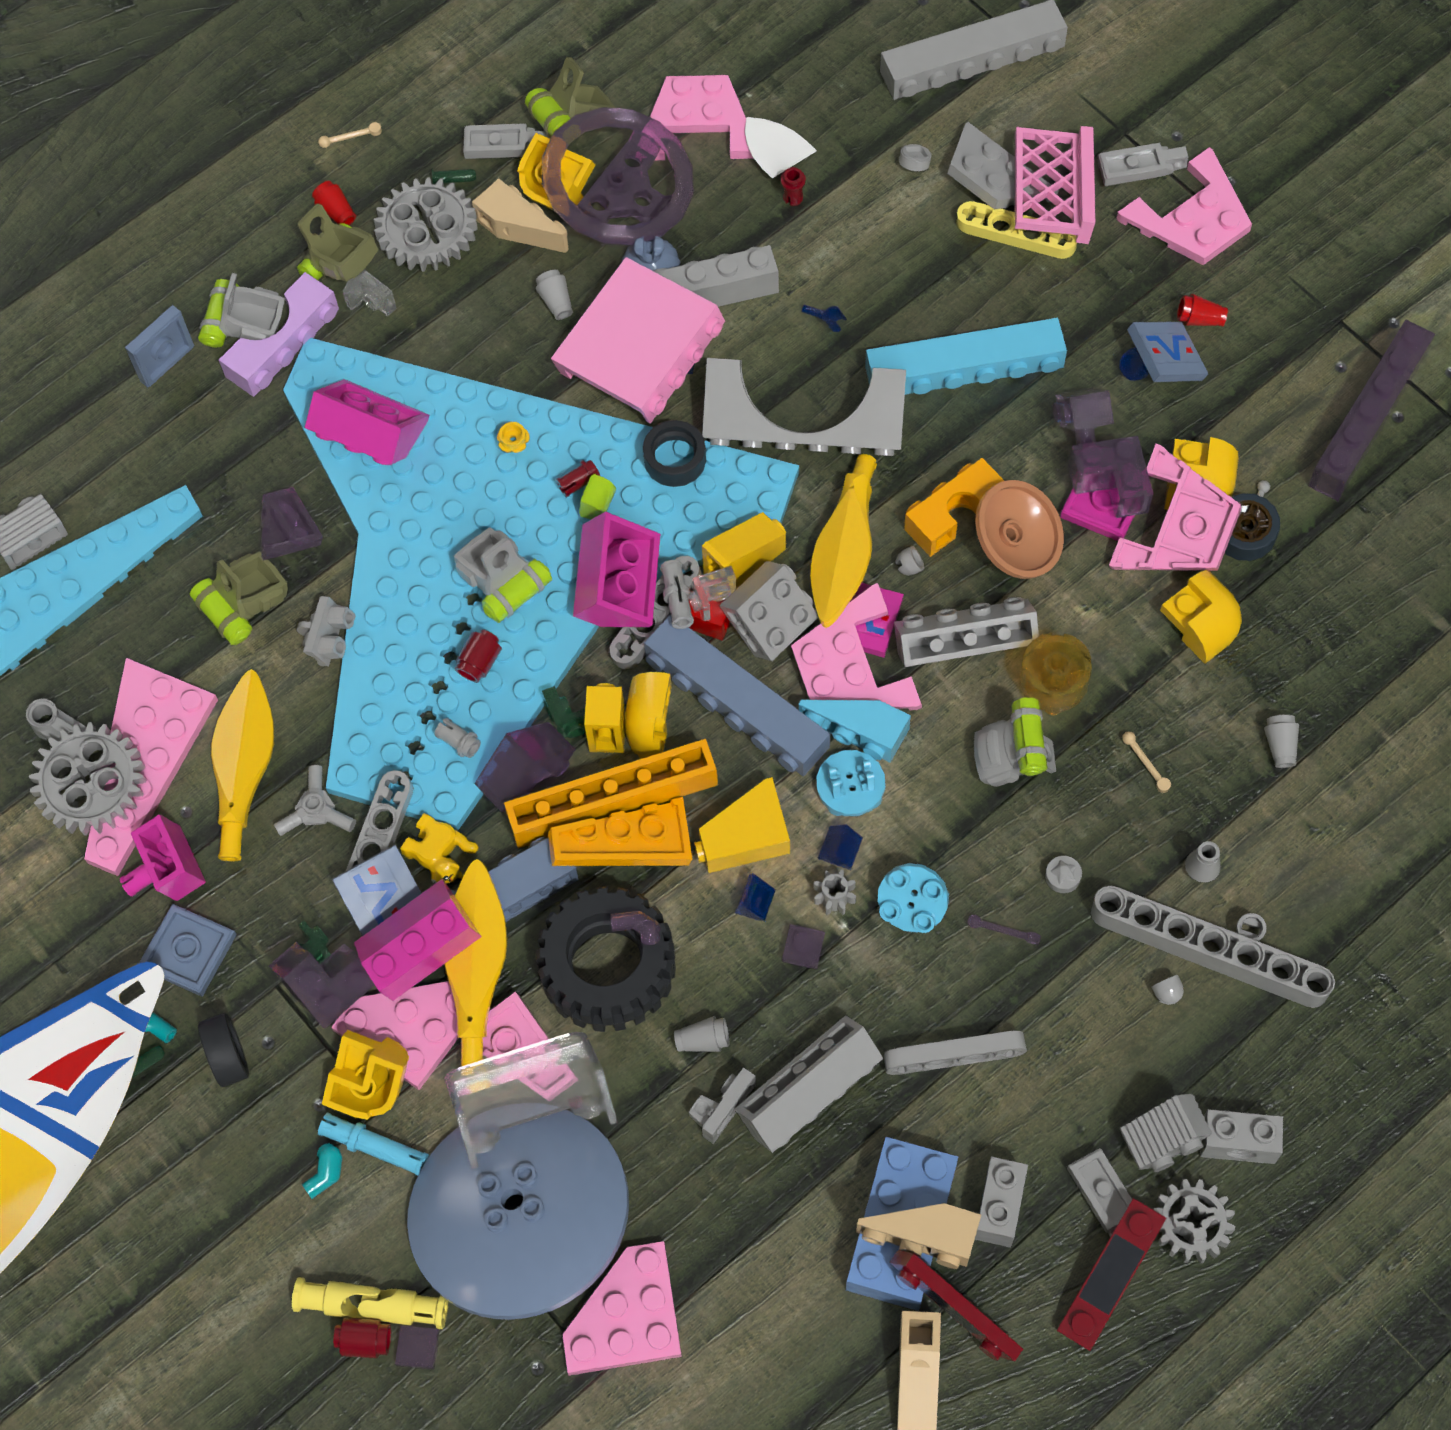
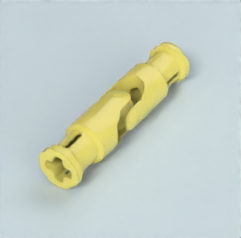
M298 1277L292 1294V1309L294 1312H300L302 1309L323 1311L324 1315L334 1317L381 1319L383 1322L409 1326L413 1322L434 1324L437 1329H443L447 1317L448 1301L441 1295L439 1298L421 1296L412 1290H381L373 1286L336 1281L320 1284L306 1282L305 1278ZM362 1295L358 1308L351 1303L350 1296Z

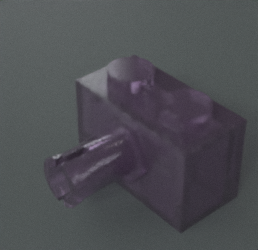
M1092 387L1056 394L1057 402L1053 403V415L1055 421L1060 422V427L1075 431L1078 460L1098 458L1099 453L1094 428L1114 424L1109 390Z

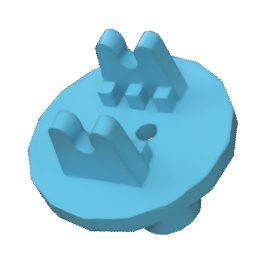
M842 750L830 755L821 764L816 776L817 793L829 812L835 816H860L870 812L881 804L885 792V774L879 762L869 754L858 750ZM851 775L852 778L848 779L846 776ZM853 787V788H855L856 790H855V791H850V788Z
M907 863L896 866L885 875L878 888L880 916L883 920L890 922L903 931L916 933L930 932L935 925L941 922L948 909L949 893L945 882L934 870L924 865ZM912 890H917L918 893L915 894Z

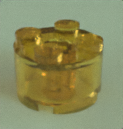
M1048 633L1037 637L1026 648L1022 660L1019 686L1023 695L1038 699L1040 709L1051 715H1057L1060 712L1075 707L1084 698L1092 672L1090 652L1083 642L1072 635L1063 634L1061 636Z

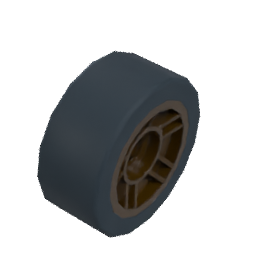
M1241 493L1232 496L1231 498L1241 504L1242 509L1225 554L1236 560L1243 561L1262 558L1272 550L1280 531L1279 514L1273 504L1259 495ZM1241 524L1243 527L1252 526L1253 529L1245 531L1241 528Z

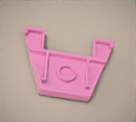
M666 76L637 147V161L665 160L666 133L730 132V159H754L746 142V117L729 76Z
M1210 147L1188 162L1187 170L1205 186L1200 192L1163 218L1158 216L1140 197L1121 209L1117 214V220L1124 225L1130 223L1141 229V234L1149 238L1155 236L1168 243V248L1201 265L1206 264L1245 236L1252 227L1248 215L1214 151Z
M1156 444L1145 473L1148 476L1177 485L1169 509L1153 548L1119 538L1109 566L1114 570L1218 571L1242 509L1241 504L1210 481L1205 480L1183 461L1170 454L1164 447Z
M878 583L872 585L849 602L842 614L830 627L825 628L820 624L791 645L809 700H880L896 709L909 708V710H918L922 708L912 677L877 688L855 626L888 615Z

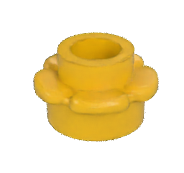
M508 422L500 428L497 440L502 451L506 453H519L526 448V443L529 442L530 436L520 423ZM513 437L516 438L515 441H511L510 439Z

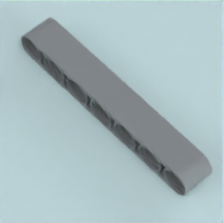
M1105 886L1098 890L1091 908L1092 919L1099 926L1306 1007H1320L1334 989L1335 979L1333 974L1321 965L1115 886ZM1102 902H1111L1117 907V911L1107 912L1103 910L1100 904ZM1136 915H1145L1150 919L1151 924L1140 925L1134 917ZM1170 928H1179L1184 932L1185 938H1174L1168 930ZM1212 941L1216 943L1220 951H1208L1203 946V942ZM1245 954L1250 956L1254 965L1242 964L1238 960L1237 955ZM1272 968H1282L1287 972L1289 978L1280 979L1276 977ZM1316 981L1322 986L1323 992L1317 993L1310 990L1307 982Z

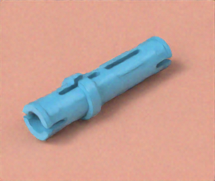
M328 1112L323 1117L326 1122L321 1121L319 1125L318 1135L347 1145V1150L351 1152L359 1150L410 1171L419 1176L421 1167H423L429 1156L428 1153L420 1152L366 1129L365 1124L358 1122L355 1125Z

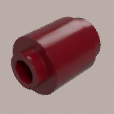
M481 630L480 633L472 632L456 659L458 664L455 667V671L465 679L479 683L481 678L487 676L502 650V647L498 644L499 638L487 630Z
M344 1317L342 1325L335 1326L333 1345L334 1348H339L341 1356L377 1359L379 1355H388L391 1344V1325L383 1324L381 1319Z

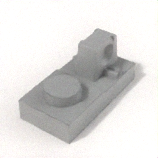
M742 1068L737 1076L731 1074L721 1089V1093L724 1095L720 1103L701 1095L689 1111V1116L702 1127L703 1137L712 1144L716 1142L736 1114L735 1108L749 1096L756 1086L755 1075L745 1068Z

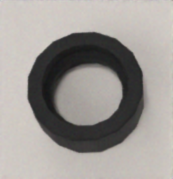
M678 420L665 421L653 427L645 436L642 447L645 469L650 477L661 485L670 487L685 486L695 481L704 471L706 464L704 437L696 427L688 422ZM680 440L687 442L693 447L694 457L683 466L668 467L657 462L655 451L661 444L667 441Z
M222 1013L199 1022L200 1040L211 1071L219 1086L226 1087L249 1078L245 1054L229 1016L226 1013Z

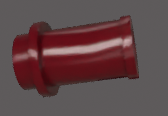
M788 168L781 176V185L784 188L783 200L787 204L790 197V206L799 205L803 201V187L806 183V177L798 168Z
M582 460L580 461V466L560 478H556L555 481L558 486H561L559 489L567 498L570 494L586 486L591 475L596 474L600 476V473L591 460L587 462Z

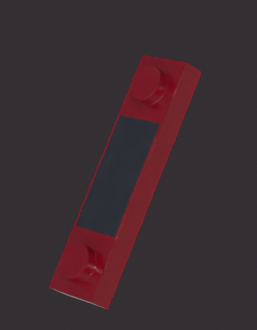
M1132 1199L1057 1329L1058 1332L1091 1351L1167 1219L1166 1217L1138 1200Z
M901 1250L895 1253L889 1263L900 1271L897 1277L904 1284L914 1290L918 1287L981 1342L979 1349L995 1361H998L999 1358L1016 1361L1023 1351L1021 1346L917 1255Z

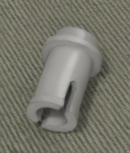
M449 718L443 719V723L446 726L440 722L435 730V737L455 748L457 755L460 757L466 756L471 758L474 756L481 744V741L477 739V734L474 732L468 733Z

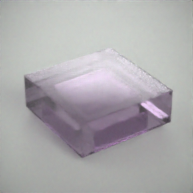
M401 1325L395 1360L396 1366L434 1370L439 1329Z

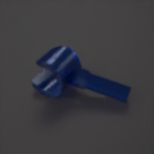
M803 305L802 307L803 313L824 320L833 332L841 331L836 321L840 319L847 320L837 306H831L826 310H820L808 305Z

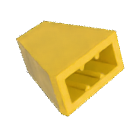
M762 512L706 541L702 545L704 577L720 593L730 596L766 561L771 562L786 550V531L778 520H771Z
M772 777L763 780L699 828L700 841L694 842L698 862H706L708 873L790 854V839Z

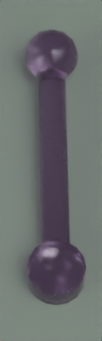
M971 915L968 918L967 923L971 928L982 927L1024 939L1031 944H1040L1041 936L1037 933H1026L981 920L978 915Z

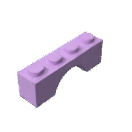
M306 272L284 293L289 308V317L283 328L265 339L249 340L240 338L219 359L225 377L253 397L261 389L269 386L273 377L280 369L291 363L294 355L302 348L303 344L310 338H314L316 332L325 323H329L339 310L334 291Z

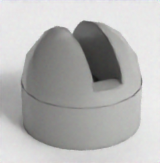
M914 546L902 550L897 555L895 563L896 565H902L898 570L903 575H914L924 570L923 560Z
M1248 913L1239 919L1236 931L1240 935L1259 941L1266 933V923L1258 914ZM1242 924L1260 929L1259 934L1242 930Z
M1178 975L1151 986L1159 1001L1167 1005L1178 1002L1184 992L1183 984Z

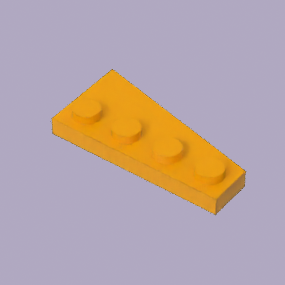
M683 797L672 799L670 803L657 805L656 803L645 805L640 810L628 813L624 811L611 813L609 817L598 820L590 818L551 827L548 833L552 866H689L692 861Z

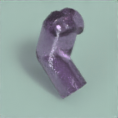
M642 911L611 913L612 932L635 930L641 934V942L644 945H654L660 941L659 931H661V927L656 920Z

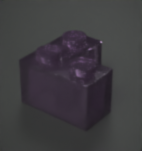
M1138 435L1072 446L1068 467L1075 494L1108 489L1115 518L1149 512L1153 491Z
M550 722L506 733L474 784L501 812L506 811L504 802L532 794L531 792L536 784L543 779L561 776L570 766L569 759L576 749Z
M295 942L269 965V968L306 1013L324 1029L375 985L362 966L358 954L346 944L341 945L319 964L312 954Z

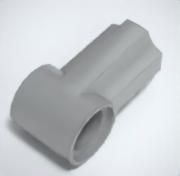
M37 699L29 704L26 710V718L39 738L49 739L51 737L59 742L62 740L60 730L63 729L68 735H72L74 724H77L82 732L86 731V726L57 709L56 705L48 699ZM52 715L48 722L44 724L38 723L42 716Z

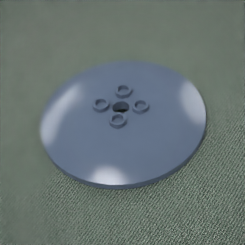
M516 1104L490 1110L470 1119L450 1133L435 1148L423 1165L414 1184L408 1208L407 1227L413 1256L419 1269L431 1286L444 1299L464 1311L481 1317L508 1320L528 1318L547 1313L567 1304L582 1294L600 1277L612 1261L620 1246L628 1220L629 1190L627 1178L619 1157L608 1139L589 1121L573 1112L544 1104ZM510 1196H523L522 1204L517 1209H505V1202Z

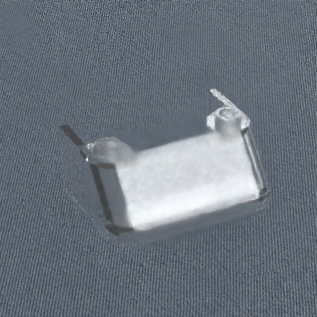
M583 1032L567 1033L452 1070L444 1078L472 1169L479 1167L475 1153H484L492 1150L495 1147V1143L501 1138L500 1130L570 1108L574 1115L590 1119L604 1111L610 1125L618 1123L603 1068L587 1035Z

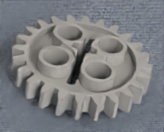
M427 177L425 184L420 185L417 178H415L413 187H409L403 182V191L398 192L395 189H391L393 199L382 198L384 207H377L376 209L378 217L374 218L376 227L374 231L381 251H386L388 259L395 257L398 266L407 261L409 270H412L416 264H420L421 271L425 272L427 264H432L436 271L438 270V262L442 261L445 265L450 266L449 258L452 256L460 260V249L469 251L468 241H475L474 231L478 230L475 208L472 206L471 198L465 197L463 189L456 192L454 183L449 184L445 188L443 179L440 178L436 185H433L430 177ZM413 205H418L422 212V216L425 220V223L423 220H420L419 213ZM426 225L432 228L433 236L438 244L432 241Z
M92 722L88 723L84 732H82L77 724H74L72 735H68L66 731L61 729L60 735L62 740L58 742L50 737L48 741L52 748L50 750L42 748L38 750L44 757L43 761L32 762V765L39 770V773L29 775L33 783L39 784L30 789L34 797H39L34 804L38 809H44L42 815L47 820L54 818L53 824L58 829L65 824L66 830L70 834L74 833L77 826H79L83 835L88 834L90 826H93L101 834L102 824L106 822L113 829L116 828L114 818L119 816L127 820L128 817L124 809L126 807L136 809L137 806L133 802L132 797H140L144 794L136 786L146 782V778L138 773L145 769L143 762L137 760L141 756L137 748L131 749L132 741L128 737L122 739L123 735L118 729L110 734V729L106 724H103L98 732ZM103 750V755L99 760L89 762V757L94 751ZM112 763H116L115 767L110 768ZM72 767L67 777L57 778L61 769ZM90 774L91 781L86 783L85 776ZM119 779L117 786L113 790H104V786L109 780ZM65 790V792L61 795L60 791ZM87 796L86 802L81 807H72L77 797Z

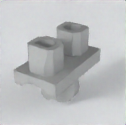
M320 596L315 614L311 615L310 621H301L297 626V632L304 636L302 643L304 646L303 652L315 658L320 666L329 667L331 659L343 658L346 644L338 635L340 629H350L353 627L356 617L355 613L348 607L337 605L330 597Z

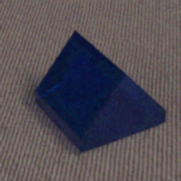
M847 824L830 826L818 859L851 870L863 837Z
M749 874L735 913L758 921H765L776 889L757 875Z

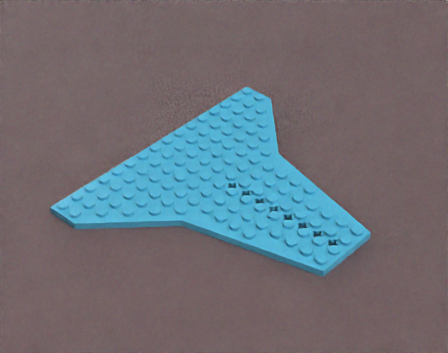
M310 338L303 344L283 391L358 534L349 609L355 613L356 617L353 627L346 629L345 635L346 650L342 658L326 782L327 792L371 806L383 775L393 770L408 772L409 776L413 778L411 781L414 790L405 816L420 819L422 814L425 813L433 817L435 821L447 823L457 831L460 829L599 628L595 624L573 617L582 525L590 521V519L581 517L579 514L580 500L586 486L566 498L559 489L561 486H558L555 481L556 478H560L580 466V461L584 460L587 462L591 460L598 469L600 476L615 485L616 492L607 510L608 513L661 534L656 583L662 576L661 564L668 560H675L680 556H690L698 562L699 566L703 565L702 545L706 541L762 512L771 520L776 519L782 524L799 474V465L727 446L710 445V442L705 441L706 464L700 476L685 486L670 487L661 485L653 480L646 471L642 447L645 436L653 427ZM345 379L430 416L407 457L392 465H382L375 462L372 456L365 453L348 451L344 448V444L334 440L320 439L315 435V432L305 428L313 392ZM508 422L520 423L529 433L530 440L526 443V448L519 453H506L499 447L497 434L500 428ZM513 437V438H511L510 440H511V441H515L516 438ZM680 440L667 441L661 444L655 451L657 462L668 467L683 466L694 457L693 447L687 442ZM489 527L495 531L500 530L515 542L519 550L518 553L528 562L534 558L541 561L549 568L552 576V581L544 586L545 589L534 595L519 607L512 616L506 617L500 623L488 618L482 608V602L475 601L473 605H468V599L466 598L468 595L476 593L482 600L486 595L477 586L472 587L462 579L456 570L454 555ZM690 567L686 571L682 569L683 574L691 571ZM462 622L467 623V626L471 628L470 631L464 630L462 635H458L455 626ZM481 630H487L499 638L498 644L502 647V650L487 676L481 678L479 683H474L455 671V667L458 664L456 660H452L450 664H445L443 656L449 652H455L456 656H458L472 632L480 633ZM438 681H443L445 686L448 687L447 690H440L439 694H434V689L431 686ZM426 711H432L436 719L429 720L427 724H422L420 715ZM449 718L468 733L474 732L477 734V739L481 741V744L474 756L471 758L466 756L460 757L457 755L455 748L435 737V730L438 724L441 722L446 726L443 723V719ZM414 741H420L421 745L425 747L424 750H417L415 755L410 754L408 745L414 743ZM398 782L396 784L390 783L388 788L393 792L390 802L384 798L382 803L389 804L398 809L399 805L393 802V798L397 791L403 792L405 787L398 785Z

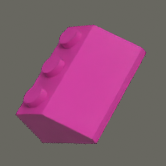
M343 379L313 392L305 428L315 432V435L320 439L334 440L344 444V448L348 451L365 453L372 456L373 460L379 464L392 465L407 457L426 426L430 415Z
M604 512L583 524L573 617L600 627L652 626L661 534L608 512Z
M441 879L359 938L354 944L362 966L379 992L394 1001L482 936L446 882Z

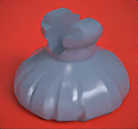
M643 235L636 238L627 247L621 261L622 263L627 257L652 271L660 268L669 269L680 266L676 249L668 241L658 236L651 238L644 237Z

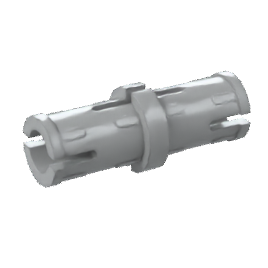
M668 560L661 564L660 568L665 584L663 592L664 601L669 604L672 626L676 629L688 628L694 621L689 604V598L691 597L690 588L685 585L682 563L678 560Z

